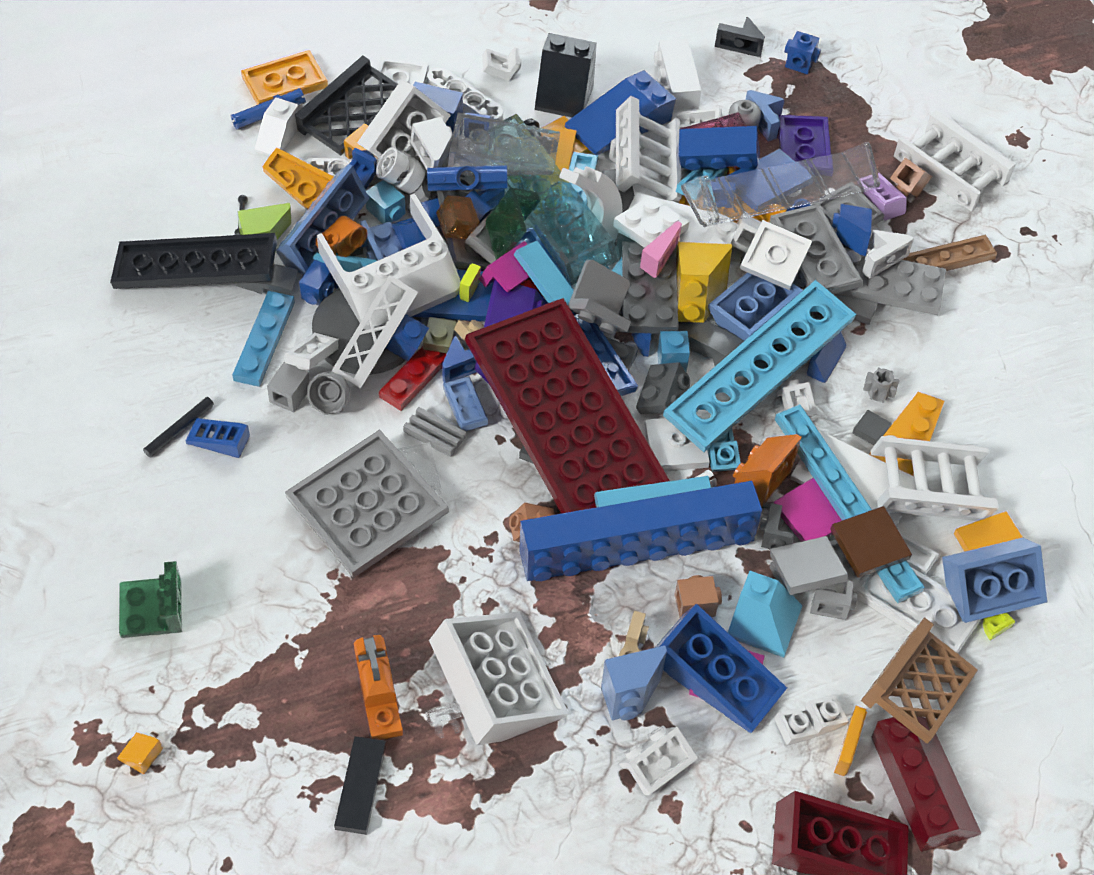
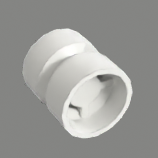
M395 147L387 149L382 154L376 168V174L380 179L389 184H394L396 188L407 194H411L419 188L426 172L423 163L408 157Z

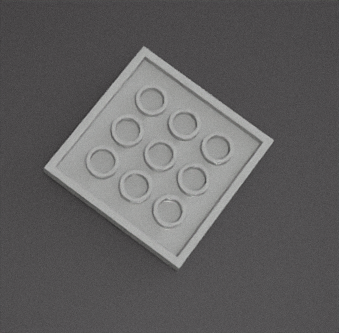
M380 429L285 491L286 498L353 578L449 513L446 503Z

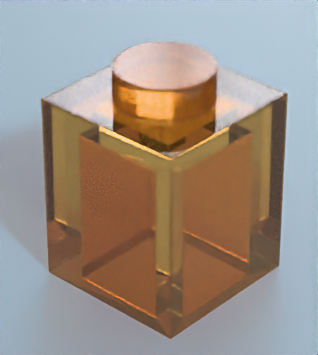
M447 195L436 212L444 237L467 239L480 223L470 197Z

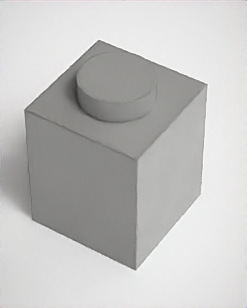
M283 362L267 385L269 402L295 412L307 394V387L310 383L309 372Z

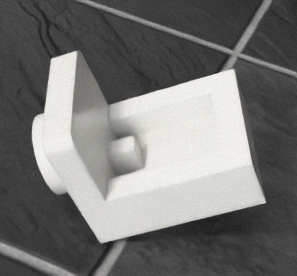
M516 47L512 49L508 56L488 48L482 54L483 72L509 81L514 73H517L521 68L522 60L520 59L519 49Z

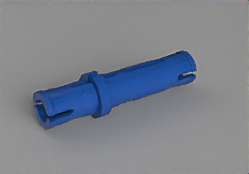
M300 88L281 96L277 94L269 101L231 114V120H234L232 123L236 130L241 127L262 120L264 113L275 97L298 105L306 103L305 97L302 98L304 94Z

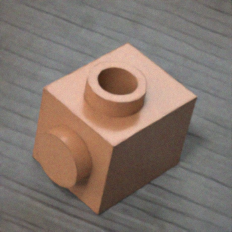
M904 158L890 179L897 184L896 188L906 197L910 193L918 197L933 176L909 159Z
M695 575L688 579L677 580L675 599L679 618L695 604L699 605L709 616H716L718 605L722 604V593L720 587H715L713 576L703 577Z

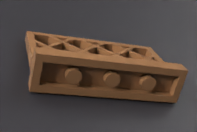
M924 617L900 646L863 696L861 702L870 709L877 703L928 744L978 669L933 635L930 630L934 624ZM927 644L934 648L939 656H930ZM916 663H924L927 673L919 672ZM934 664L942 665L945 674H937ZM952 666H956L966 675H955ZM903 679L913 680L916 690L907 689ZM922 681H931L934 691H925ZM940 682L949 683L952 693L944 692ZM889 696L900 697L903 707L896 705L889 699ZM910 698H919L922 708H913ZM929 699L938 700L941 710L932 709ZM917 717H926L930 729L927 730L918 722Z

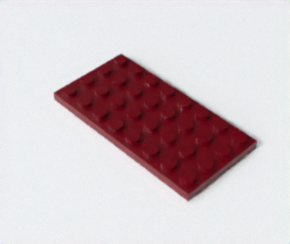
M564 298L466 334L464 340L561 514L597 508L594 497L595 492L670 481Z

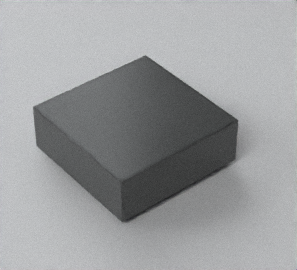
M867 410L854 427L852 433L875 445L891 427L892 423Z

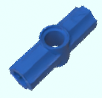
M507 165L427 168L428 191L508 189ZM464 171H471L475 175V181L470 186H465L460 182V175Z

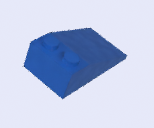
M643 70L625 78L565 123V128L576 130V138L594 155H600L610 150L611 141L616 138V109L630 96L639 99L640 115L661 125L671 121L676 98ZM639 126L641 134L649 132V130Z
M697 604L686 611L656 645V647L665 645L667 649L663 670L671 678L688 690H693L695 695L749 733L754 731L788 688Z

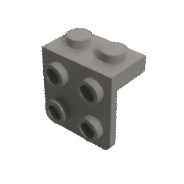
M587 260L584 263L568 306L572 312L579 315L580 319L589 323H595L600 326V330L606 333L615 334L616 331L627 332L631 321L618 314L630 283L628 279L598 262Z

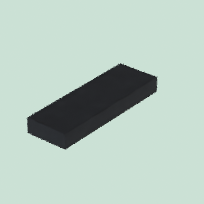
M354 736L335 819V830L367 835L386 749V741Z

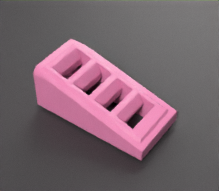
M679 221L675 222L642 250L640 268L652 277L656 278L676 248L680 240L682 223Z

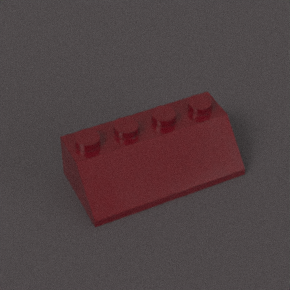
M894 717L878 721L871 738L920 851H927L979 836L981 834L979 826L937 734L927 744ZM917 717L918 722L929 730L926 718Z

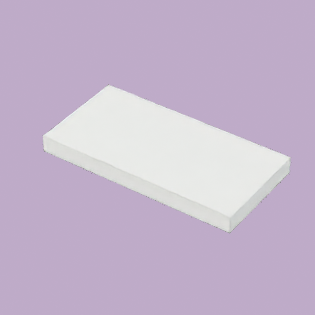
M819 431L872 510L878 508L877 500L889 487L886 463ZM800 459L791 475V480L802 485L812 479L813 476ZM899 470L901 486L904 489L916 490L914 476ZM888 512L896 527L904 513Z
M912 568L925 588L921 593L898 604L877 572L863 576L857 582L853 592L858 593V600L909 632H912L925 617L934 624L930 632L957 654L982 620L963 622L948 589Z

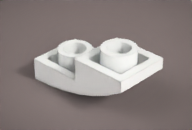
M836 695L809 700L805 707L778 712L774 717L786 745L818 737L836 730L849 722Z

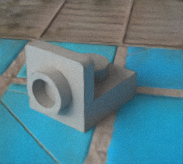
M848 580L843 594L837 593L832 589H816L811 603L810 614L846 620L849 610H855L858 593L853 592L854 581Z

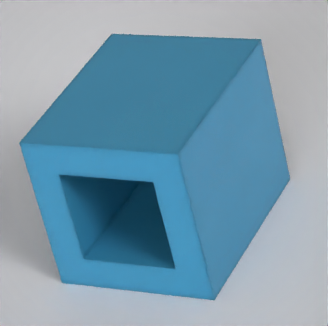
M660 331L657 350L658 364L680 362L687 373L690 355L688 331Z

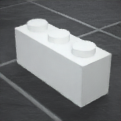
M688 39L659 41L658 51H654L655 66H659V82L663 83V87L676 98L674 110L699 108L701 86Z

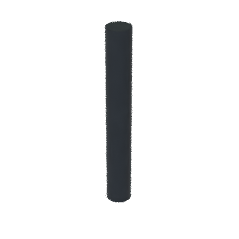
M205 397L144 447V453L148 457H152L214 405L213 401L209 397Z

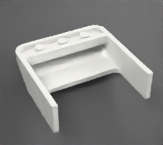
M415 193L410 195V214L426 240L356 271L346 272L343 270L323 234L317 235L319 254L359 323H361L389 275L418 292L406 312L410 317L456 297L460 291V278L448 247ZM391 283L385 292L388 304L399 302L405 291ZM383 297L377 307L385 305ZM396 306L389 307L391 314ZM386 308L376 310L371 315L374 328L386 324L388 320ZM369 321L364 327L365 330L370 329Z

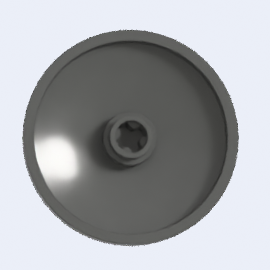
M340 288L328 295L319 304L312 320V334L318 333L338 339V350L324 359L333 367L360 324ZM412 317L421 323V317ZM381 330L375 332L376 339L380 334ZM371 332L359 335L356 340L359 352L371 349L374 344ZM354 345L348 355L356 353ZM385 348L369 375L392 370L406 360ZM367 354L360 355L362 362ZM357 356L345 359L340 370L356 374L359 369Z

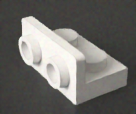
M665 726L657 728L648 735L650 738L648 742L642 746L640 743L628 749L624 753L626 758L619 762L622 769L628 768L644 795H651L698 759L678 727L665 728Z

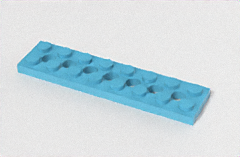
M815 280L664 410L663 416L701 451L705 452L855 319L856 313ZM819 312L824 318L821 320L813 319L810 313ZM801 328L804 330L805 335L797 336L791 329ZM783 344L787 351L778 352L773 348V345ZM763 360L768 364V367L765 369L755 366L754 361ZM738 376L746 377L749 380V384L739 385L735 378ZM725 393L730 397V400L728 402H721L715 395ZM698 410H706L711 414V417L701 419L697 416L696 412Z

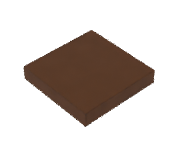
M884 506L834 523L830 528L857 578L910 560L912 556Z

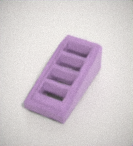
M880 173L857 180V185L867 199L884 214L883 219L885 221L905 214L907 197Z

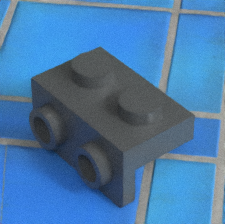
M680 362L650 365L636 405V409L640 414L664 413L667 407L689 389L690 377Z

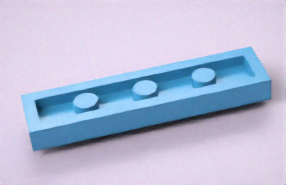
M272 291L267 292L232 374L233 381L258 387L261 386L295 304L294 296Z

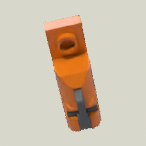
M373 635L371 638H359L353 645L371 739L384 740L403 736L384 637Z

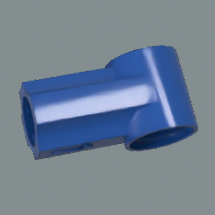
M481 189L478 192L473 190L460 202L458 207L476 225H480L491 211L501 206L507 199L505 189Z

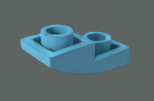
M731 428L707 450L712 472L736 470L741 463L737 441H734Z

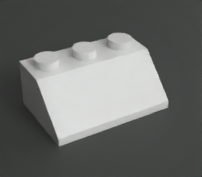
M401 80L357 143L378 159L381 158L387 149L395 147L408 157L419 161L420 158L410 143L412 125L441 117L446 123L451 115L416 87Z

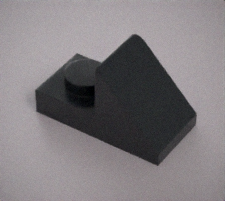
M746 17L743 28L719 23L714 47L761 58L765 36L752 20Z

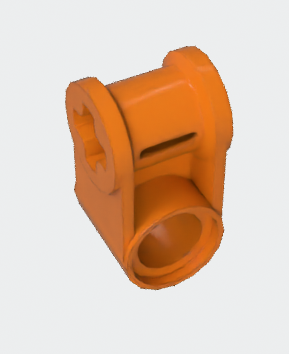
M347 216L339 217L328 229L322 232L334 255L337 256V253L341 257H348L357 248L362 246L368 234L365 227Z

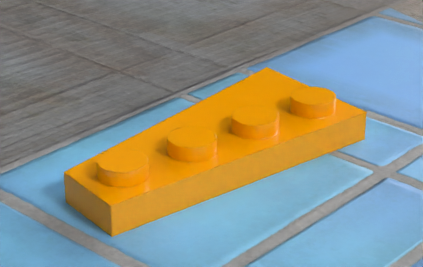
M277 147L262 166L264 173L306 210L309 209L313 201L324 190L327 183L334 177Z

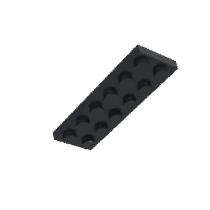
M275 233L119 241L110 283L113 289L271 281L277 237Z

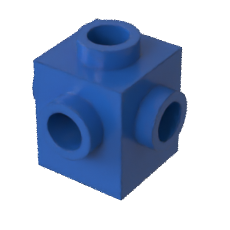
M797 31L793 39H788L784 53L788 55L785 67L808 74L813 63H817L821 53V49L818 48L820 38Z

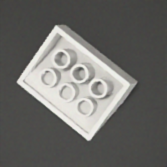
M520 612L445 619L429 640L476 745L502 742L565 718L569 714Z

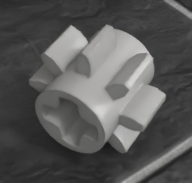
M878 367L874 374L872 372L867 373L863 391H868L871 400L884 403L888 396L893 399L895 398L899 379H894L893 371Z

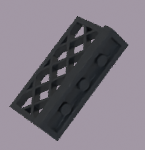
M362 55L295 114L297 131L304 136L309 133L341 156L345 153L344 142L339 145L332 140V136L347 135L348 137L359 128H350L349 121L364 120V123L369 126L378 112L367 113L366 106L381 105L382 108L388 99L383 98V91H394L398 83L372 67L370 59ZM372 76L379 80L377 85H365V82ZM380 91V98L366 99L365 92ZM353 93H362L363 99L348 100V97ZM363 106L364 113L349 114V107ZM336 108L346 109V114L331 115V112ZM346 121L347 128L332 129V122ZM319 123H328L329 130H317L314 127Z

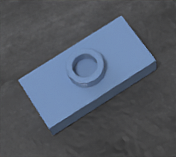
M470 376L443 383V390L460 429L468 431L488 425L487 415Z

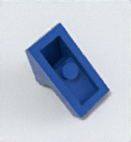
M454 336L442 364L444 383L477 373L475 370L476 359L471 350L465 351L456 336Z

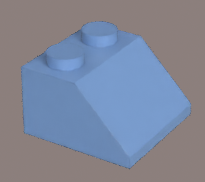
M665 645L604 661L601 690L612 721L617 719L630 720L642 713L662 679L667 653Z

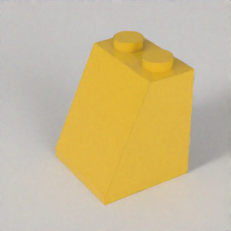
M678 242L676 258L678 322L704 323L711 314L708 308L709 304L727 290L732 244Z

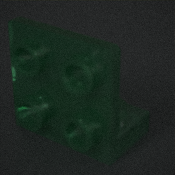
M510 187L492 213L487 217L486 229L489 232L491 248L494 251L496 260L512 250L526 233L527 229L524 221L540 202L538 192Z
M177 561L164 562V574H159V578L120 582L119 634L121 638L182 632V583Z

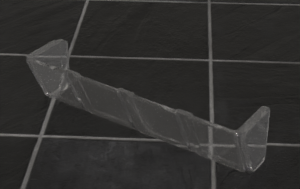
M866 142L840 153L714 179H709L707 175L701 176L681 185V189L700 225L708 227L867 192L880 186V179L871 145L869 142Z

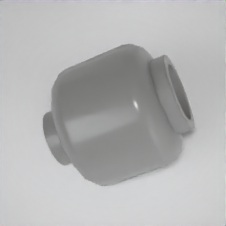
M750 100L734 102L729 109L727 126H757L758 130L761 117L759 106Z

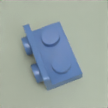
M366 220L360 221V225L365 227L368 233L366 241L361 246L366 247L368 251L366 252L367 259L379 261L403 250L391 222L369 228Z

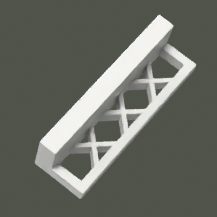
M389 275L332 369V372L361 388L418 292ZM391 283L405 291L399 302L388 304L385 292ZM383 297L385 305L377 307ZM396 306L391 314L389 307ZM386 308L388 316L386 324L374 328L371 315L376 310ZM369 321L370 329L362 331ZM381 330L376 339L375 331ZM371 332L374 344L370 350L359 352L356 340L359 335ZM354 345L356 353L348 355ZM367 354L362 362L360 355ZM357 356L359 369L354 377L340 370L345 359Z

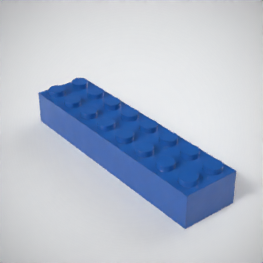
M747 481L527 519L520 522L519 552L526 580L545 581L555 576H574L579 572L589 570L602 571L617 565L630 566L639 561L650 559L658 561L667 556L678 554L686 556L695 551L706 549L714 551L723 546L734 544L742 546L755 540L762 508L753 482Z

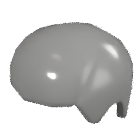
M324 372L314 376L307 387V398L312 407L322 414H338L349 401L350 389L346 380L334 372Z

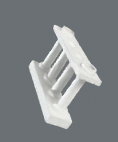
M630 96L616 109V186L618 190L625 192L637 183L661 194V199L678 203L682 194L675 192L677 184L681 181V165L679 161L680 119L675 117L667 126L658 124L640 115L639 99ZM639 126L660 135L661 144L641 135ZM639 145L661 155V163L642 155L639 151ZM640 165L660 174L661 183L642 175Z
M937 110L930 114L925 134L913 143H910L903 137L899 138L894 157L900 162L907 158L933 176L929 181L971 212L976 208L981 194L980 190L992 180L1004 186L1009 182L1015 167V163ZM935 139L945 147L930 157L920 149ZM954 152L963 158L964 161L950 171L940 163ZM974 166L983 172L984 175L970 185L960 176Z
M888 435L881 436L870 450L871 455L883 456L886 459L889 487L877 500L878 508L884 506L887 512L973 521L991 517L998 509L997 498L981 495L977 466L989 454L988 448L976 447L973 444L957 445L897 438L896 436ZM897 458L912 460L916 490L904 489L901 486ZM924 461L939 463L943 493L932 492L928 489ZM951 464L965 465L969 495H961L955 492Z

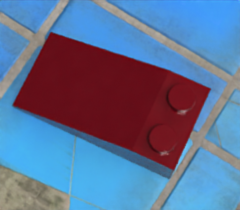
M793 791L776 802L772 864L811 875H907L908 825L799 791Z

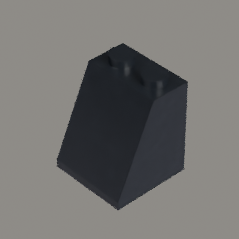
M548 33L542 49L534 110L572 118L587 107L594 86L597 42Z

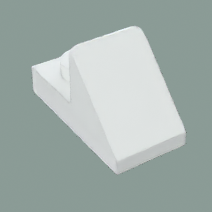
M879 230L872 231L868 244L871 251L865 257L866 261L862 273L870 279L909 256L914 238L906 234Z

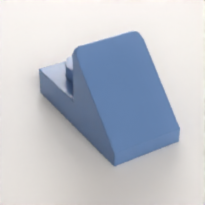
M754 90L747 91L745 100L756 103L761 110L758 129L768 142L777 139L780 127L778 116L782 115L784 99Z

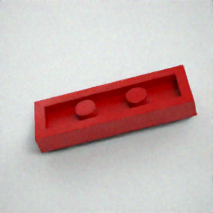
M422 346L379 390V398L402 411L442 369L447 353L424 350Z

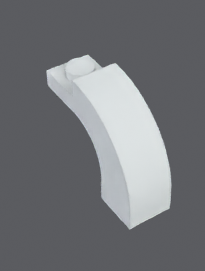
M586 166L584 170L575 167L574 171L563 168L559 178L582 188L588 201L587 213L581 230L578 233L613 247L619 233L618 229L613 226L614 218L623 212L622 200L617 186L607 175Z

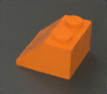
M798 434L766 438L760 447L758 445L754 446L748 456V461L745 464L741 462L733 474L735 483L752 481L761 508L791 473L802 439Z

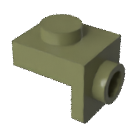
M429 317L427 324L429 329L424 336L423 349L447 353L454 336H456V331L454 330L456 321Z

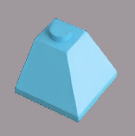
M749 571L728 633L739 642L784 658L803 605L793 595H790L788 590L778 580Z

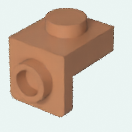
M524 502L509 518V527L512 532L513 541L520 542V522L522 520L555 515L554 508Z

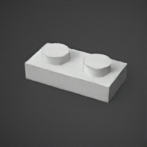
M313 333L285 353V363L294 365L301 370H310L338 350V339Z

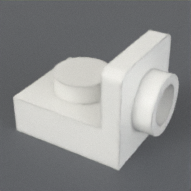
M799 380L783 383V388L776 392L777 397H782L785 410L800 404L809 417L817 415L809 382L800 384Z

